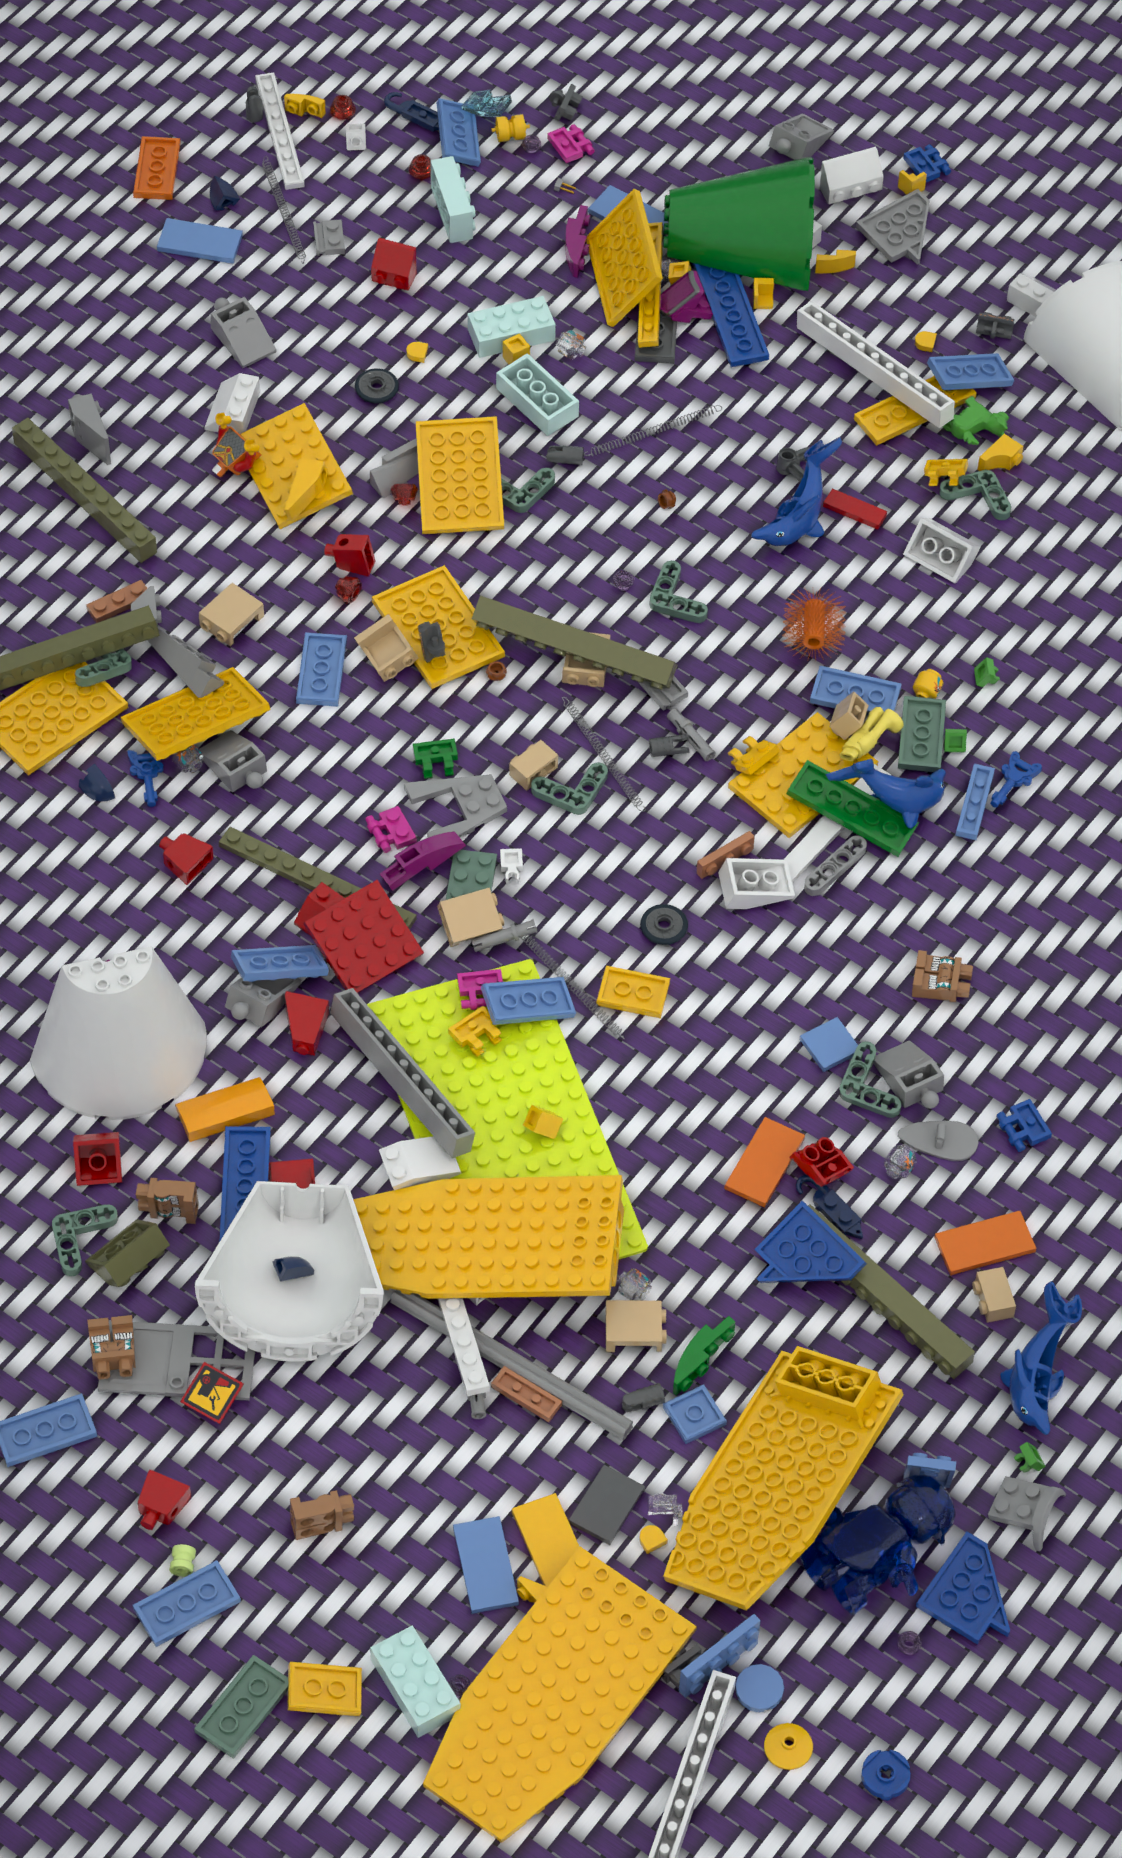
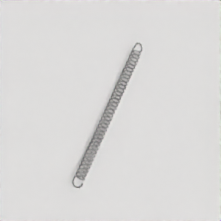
M273 171V173H270V174H267V173H266V176H267V175H268V176H269V175H272V176L269 177V178H272V177L275 176V173H274V171ZM274 194V197H275L276 202H277V201H278V202H279V201H282L281 199H280V200H277V199H276V198H277L276 196H279V194H277V195ZM279 207L280 213L284 220V217L289 216L290 212L288 210V212L282 213L281 209H284V207ZM285 223V226H286V228H287V231H288V234H289V236H290V239H291L292 244H293V243H294V244H295V243H298V244H296L295 246L300 245V244H301L300 239H299V241H296V242H293V241H292V240H293L292 238H295V237L298 236L297 231H296V233H293V234H290V233H289V232H290L289 230H292V229L295 228L294 223H293V225H290V226H287L286 223Z
M701 409L700 412H701L702 418H703L702 410L704 411V414H705V416L707 417V414H706V412H705V409ZM691 414L684 415V417H685V416L687 417V420H688L689 423H690V420H689V418H688V415H690L691 420H692V422H693V418H692ZM670 420L669 423L671 428L673 429L671 421H673L674 427L676 428L674 420ZM660 423V425L657 424V426L660 427V431L662 432V428H661V424H662V423ZM653 426L652 428L654 435L656 434L654 427H656L657 433L659 434L657 426ZM639 431V432H636V434L638 433L640 439L642 440V437H641V435H640V431Z
M571 703L569 706L566 705L565 707H568L567 710H570L569 707L574 704ZM570 713L575 722L578 721L577 719L581 713ZM587 726V727H585V728H586V729L589 728V729H588L587 731L584 730V731H582V732H583V734L585 735V737L588 739V738H590L589 735L592 734V733H594V732H592V730H590L591 727H588V726ZM597 740L593 742L595 744L592 746L599 757H601V752L604 750L606 752V749ZM612 758L605 759L607 761L611 759L609 762H613L611 765H606L611 774L614 771L620 770L616 767ZM625 780L623 782H627V784L620 786L627 796L630 795V799L636 792L632 790L633 787H630L631 784H628L629 781Z
M527 939L526 945H531L533 940ZM535 947L534 953H536L537 955V953L540 952L539 950L541 948L543 949V947H540L539 949ZM548 955L547 957L542 956V958L540 959H542V961H544L545 963V961L548 960L547 958H550V955ZM554 965L553 968H552V972H555V975H557V976H558L559 974H561V973L563 972V970H564V969H561L562 971H561L560 973L558 972V974H556L557 971H556V970L553 971V969L556 968L555 965ZM571 980V981L569 982V984L567 985L568 988H570L569 985H571L570 983H571L572 981L574 982V980ZM577 985L578 987L576 989L574 988V990L570 989L571 991H573L574 994H576V996L577 993H579L578 991L580 989L582 990V988H579V985ZM583 995L582 998L579 999H581V1002H584L585 1004V1002L587 1001L586 999L588 997L585 998ZM594 1001V1002H592V1003L590 1004L589 1010H592V1013H594V1015L597 1016V1018H599L598 1015H600V1014H599V1013H598L597 1015L595 1014V1013L598 1012L599 1010L596 1009L595 1012H593L594 1009H593V1008L590 1009V1007L593 1006L592 1004H593V1003L595 1004V1001ZM601 1015L600 1021H602L603 1023V1021L606 1020L605 1018H608L609 1015ZM617 1026L618 1028L616 1030L614 1029V1031H611L613 1032V1035H617L614 1034V1032L619 1029V1026Z

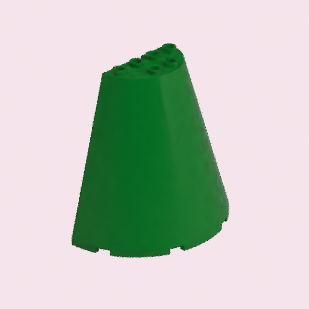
M813 157L801 158L669 190V195H666L664 199V221H668V223H664V235L667 236H664L663 248H667V257L751 278H774L775 284L808 291L814 224L815 171Z

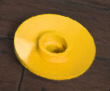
M783 1723L773 1727L768 1732L764 1741V1751L768 1760L776 1767L794 1770L802 1767L809 1761L813 1752V1742L809 1733L801 1726L793 1723ZM786 1740H790V1741H792L794 1744L791 1745V1746H788V1745L785 1744V1741H786Z

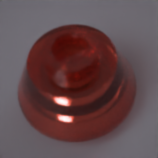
M347 95L336 96L330 105L331 115L340 120L349 119L356 112L355 104Z
M423 154L415 156L408 168L410 175L419 180L431 177V159Z
M394 484L390 491L398 505H411V501H415L418 488L415 484Z
M345 576L337 581L335 589H337L336 593L344 603H352L358 597L362 583L359 578Z

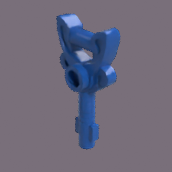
M128 750V760L131 764L130 774L132 776L137 775L139 779H144L146 790L144 801L147 802L149 807H154L158 798L157 791H154L152 778L157 777L158 773H162L164 766L161 760L156 761L150 753L137 755V752Z
M1013 751L1009 764H1004L1001 768L1006 783L999 792L995 791L991 797L992 801L990 804L997 808L999 804L1003 805L1007 800L1006 795L1012 787H1020L1023 784L1030 786L1032 778L1042 771V765L1039 763L1030 765L1020 759L1017 751ZM1016 767H1018V768H1020V769H1022V770H1024V771H1026V772L1019 771Z

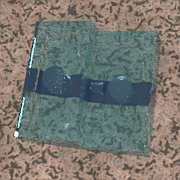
M491 90L476 91L464 102L462 110L480 116L498 117L512 103L511 95L493 97Z

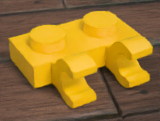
M968 459L927 460L924 473L925 476L930 477L929 486H938V478L947 475L950 476L949 486H957L959 477L966 474Z
M748 736L742 741L749 746L746 749V754L743 755L740 750L733 748L728 752V755L734 758L731 764L735 766L737 771L752 775L777 755L780 750L777 744L766 740L758 743L753 737Z
M484 1006L448 1028V1034L462 1048L468 1045L476 1057L484 1053V1050L481 1048L484 1044L478 1039L482 1034L486 1033L493 1045L502 1041L499 1037L501 1035L500 1030L495 1027L496 1025L492 1024L489 1012Z

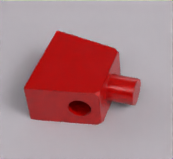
M340 534L335 544L327 543L324 549L325 556L335 558L337 568L369 577L376 562L369 535Z
M185 833L180 834L174 841L165 836L159 844V847L164 850L165 866L186 885L214 859L213 846Z
M149 1469L138 1500L139 1513L144 1515L140 1522L141 1526L148 1530H153L157 1521L169 1525L190 1500V1486Z

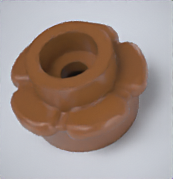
M665 489L658 495V503L663 509H671L675 506L676 496L673 492Z
M499 661L490 663L486 669L488 678L493 681L504 679L507 673L504 664Z

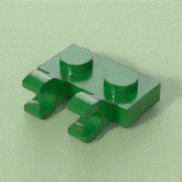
M455 738L412 744L415 764L422 765L424 779L433 778L432 763L443 762L445 776L454 775L453 761L458 760Z

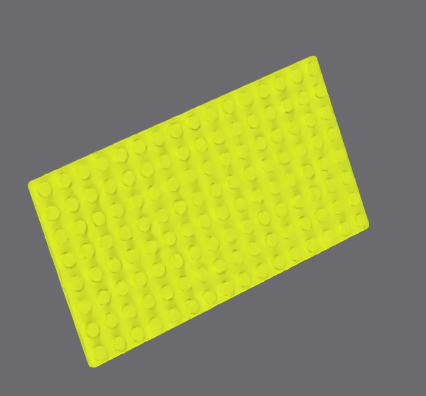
M531 959L495 968L501 969L503 982L540 979L535 964ZM457 979L367 1004L475 1132L471 1152L456 1157L462 1174L449 1179L619 1175L557 1019L496 1025L495 1027L501 1032L499 1037L502 1041L493 1045L486 1033L482 1034L478 1039L484 1044L481 1047L484 1053L476 1057L468 1045L462 1048L448 1034V1028L476 1011L470 1010V1008L461 1009V1000H469V996L460 997ZM483 994L476 995V999L484 998ZM398 1095L414 1139L433 1137ZM531 1105L551 1111L563 1118L555 1139L535 1133L523 1126ZM624 1185L621 1196L624 1217L619 1259L646 1252L648 1249V1244Z

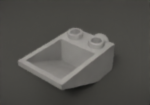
M802 113L775 125L768 146L794 160L811 157L833 134L834 130Z
M245 297L229 303L226 298H218L215 301L214 308L216 311L211 313V329L242 368L276 353V348L258 314Z
M76 394L71 399H68L71 427L75 438L106 465H110L109 439L99 415L101 412L99 403L94 401L92 394Z
M231 730L198 749L199 751H196V754L231 792L245 784L252 789H257L263 784L262 774L267 772L265 755L253 742Z
M240 978L230 986L225 1007L231 1010V1014L235 1019L242 1020L246 1018L262 1027L272 1020L285 1004L286 991L294 993L302 980L299 978H285L249 982L243 981Z
M910 1040L876 1055L873 1064L896 1097L900 1099L904 1108L919 1101L926 1108H934L938 1105L939 1096L937 1093L943 1091L944 1074L929 1055Z

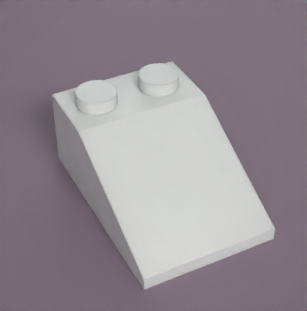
M726 858L718 872L726 909H750L795 897L787 860Z
M434 1136L399 1141L379 1149L394 1191L441 1179H449L462 1174L456 1157L451 1158Z

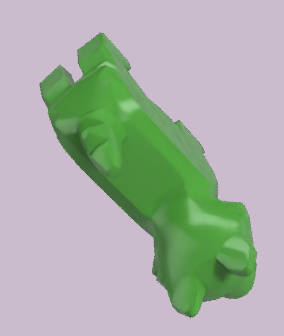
M971 396L965 400L968 408L962 410V413L959 415H954V419L942 426L945 430L950 431L954 437L964 439L968 444L978 445L979 442L973 436L975 433L986 429L1001 437L1005 434L1004 431L1008 429L1007 421L1009 416L1005 412L992 414Z

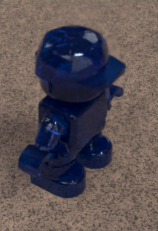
M924 1474L912 1475L898 1482V1488L886 1499V1512L877 1505H871L865 1510L847 1512L843 1516L840 1508L835 1506L824 1524L829 1527L823 1529L821 1535H818L815 1541L800 1556L804 1569L810 1579L823 1591L831 1587L838 1602L851 1615H855L862 1610L868 1603L867 1595L875 1587L884 1584L888 1578L892 1588H897L900 1583L904 1582L909 1596H913L918 1591V1582L914 1574L918 1554L912 1543L925 1544L934 1537L941 1546L944 1545L945 1533L952 1526L956 1516L950 1495L933 1477ZM848 1566L849 1569L839 1576L838 1570Z

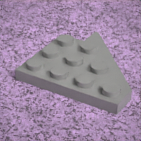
M916 189L856 221V228L891 263L908 255L918 265L920 264L930 200L919 189Z

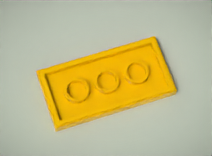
M556 1493L512 1508L513 1517L543 1585L547 1587L580 1547Z

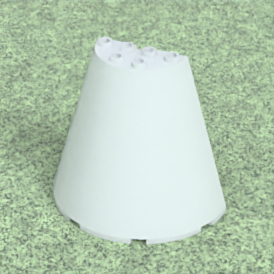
M1117 261L1082 273L1083 278L1074 283L1069 280L1059 287L1036 310L1035 314L1037 317L1034 322H1029L1023 339L1025 343L1097 410L1122 431V261Z
M152 946L114 954L113 959L108 962L102 961L99 957L61 966L30 1058V1063L38 1082L43 1085L54 1100L69 1110L95 1118L94 1115L109 1117V1120L136 1118L161 1109L162 1105L171 1099L176 1100L193 1083L203 1065L207 1047L205 1022Z
M257 1181L195 1281L198 1305L202 1307L206 1314V1320L217 1333L231 1344L246 1352L249 1348L260 1352L261 1357L279 1361L317 1360L318 1355L331 1352L332 1356L353 1346L373 1327V1322L381 1311L384 1293L350 1188L346 1185L310 1184L308 1188L301 1189L296 1183ZM283 1257H301L307 1260L313 1267L314 1275L280 1282L272 1262Z

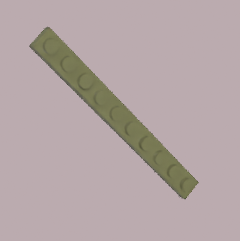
M232 827L228 828L219 841V847L313 891L323 882L346 898L361 889ZM393 904L410 930L417 920V915Z

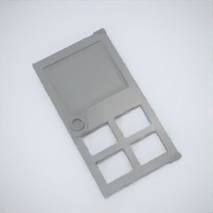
M109 1320L110 1340L113 1342L112 1321ZM133 1322L136 1368H133L132 1376L122 1377L120 1376L119 1369L110 1370V1377L108 1379H101L98 1383V1392L183 1397L189 1388L190 1366H202L206 1362L218 1370L221 1367L243 1368L242 1383L244 1385L235 1400L250 1401L255 1351L248 1348L247 1352H245V1360L222 1359L224 1338L212 1326ZM194 1335L217 1336L214 1358L192 1357Z

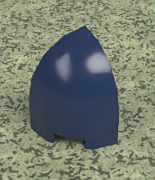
M213 177L210 186V200L214 210H224L223 207L230 204L234 206L240 200L235 189L222 178Z
M96 764L90 766L86 770L88 774L84 780H79V788L92 800L100 802L115 799L114 791L102 771Z
M283 1257L272 1262L280 1282L314 1275L313 1267L307 1260L301 1257Z

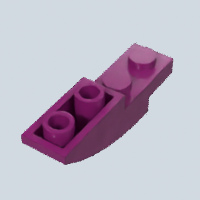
M580 205L576 219L568 218L566 225V259L573 277L578 278L579 271L584 269V256H588L590 246L587 244L585 226H589L591 215H588V206Z
M455 831L434 835L396 854L394 857L397 862L380 873V875L393 891L425 867L432 871L466 845Z

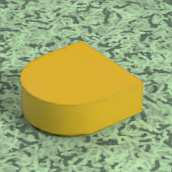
M919 332L915 337V346L919 350L933 352L937 333Z
M410 343L406 348L407 357L412 361L425 362L428 343Z
M655 1525L645 1526L640 1531L639 1541L647 1554L668 1543V1539L662 1530Z

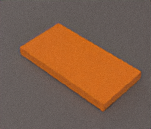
M142 136L133 191L134 198L173 199L181 145L180 138Z
M765 1117L727 1180L724 1189L762 1207H766L792 1162L789 1157L793 1152L799 1150L805 1140V1135Z
M1021 1211L935 1233L934 1236L950 1275L1036 1252V1246Z

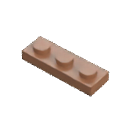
M139 580L86 604L87 611L95 623L104 621L130 609L131 604L147 590V587L142 580Z
M748 831L698 860V876L703 879L708 875L715 874L722 867L726 858H739L742 855L749 854L754 849L755 836Z
M505 1366L491 1382V1388L547 1422L551 1421L562 1406L560 1399Z

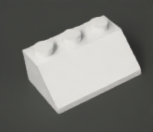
M876 147L822 161L820 190L828 204L882 190L883 172Z
M1020 273L1009 284L1007 301L1037 317L1035 314L1036 310L1056 289L1030 275Z
M239 373L221 382L207 419L205 430L218 432L220 425L216 423V414L225 413V416H230L232 419L231 423L227 424L228 427L231 426L239 434L245 432L260 394L259 377Z
M921 518L903 555L953 583H957L972 565L981 546L930 518Z

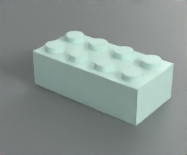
M453 156L430 160L431 189L449 242L454 243L473 239V231L476 229L473 219L476 216L475 208L473 205L470 206L469 191H465L464 177H460L459 163H455Z
M544 296L468 313V331L479 358L503 353V341L519 333L530 346L555 341L556 324Z
M528 353L496 372V389L547 436L579 417V400Z
M413 1625L370 1647V1658L418 1738L451 1721L454 1713L461 1709V1703Z

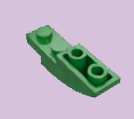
M730 1316L713 1330L706 1324L689 1342L675 1372L673 1394L677 1396L681 1391H687L698 1376H704L709 1370L710 1357L717 1352L719 1346L724 1341L727 1343L735 1335V1321Z

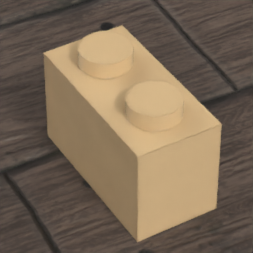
M854 691L836 705L830 723L832 731L843 740L862 727L869 706Z
M540 740L536 744L530 745L525 752L511 760L509 763V775L527 791L531 788L534 778L546 777L558 768V754Z
M1000 1267L977 1272L972 1286L974 1294L979 1296V1310L981 1315L985 1314L987 1323L1014 1318L1016 1305L1004 1268Z

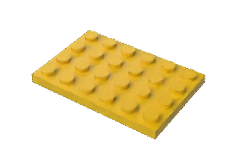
M633 189L587 235V244L590 245L589 254L606 322L611 327H614L663 279L641 193L636 189Z
M305 403L240 434L246 440L254 439L255 444H258L260 447L259 452L262 455L254 462L253 468L248 471L279 529L353 494L349 483ZM300 459L324 461L328 475L323 490L294 521H289L286 512H284V502L288 500L289 486L294 481V471L296 466L299 465Z
M497 416L416 421L422 534L504 529Z
M445 565L372 596V603L382 618L387 614L390 615L419 657V659L414 661V664L431 689L505 657V651L490 629H481L472 620L475 608ZM427 621L431 624L438 622L441 628L442 639L445 643V655L435 657L427 663L423 656L418 625Z
M86 662L35 678L0 702V748L27 775H30L129 708L128 702L106 681L88 687H81L76 684L75 671L88 665Z
M231 667L216 674L217 677L225 681L223 686L202 698H198L187 687L122 716L121 721L155 760L159 761L178 751H183L198 742H203L209 737L223 733L229 728L241 725L249 719L261 716L271 709L269 703L234 667Z
M817 712L777 744L780 750L777 755L752 775L741 772L728 783V788L790 838L820 814L786 794L807 760L830 773L868 759H872L873 763L878 766L879 761L869 753L853 761L843 760L840 757V753L843 751V746L849 737L843 740L840 736L836 735L830 727V722ZM852 778L844 781L854 786V784L860 778Z

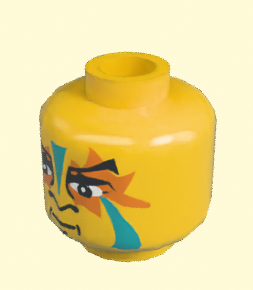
M927 669L918 674L912 688L916 693V697L936 699L944 683L937 671Z

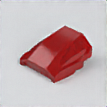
M826 1137L820 1138L814 1144L805 1146L801 1151L793 1152L789 1157L821 1187L841 1178L854 1169L844 1153L834 1146L832 1140Z

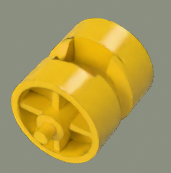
M523 114L514 115L510 120L505 116L496 117V126L491 128V131L497 134L498 142L509 141L511 137L515 140H525L526 129L530 128V124L526 125Z

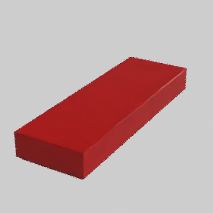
M833 488L823 502V507L875 529H879L887 516L886 510Z

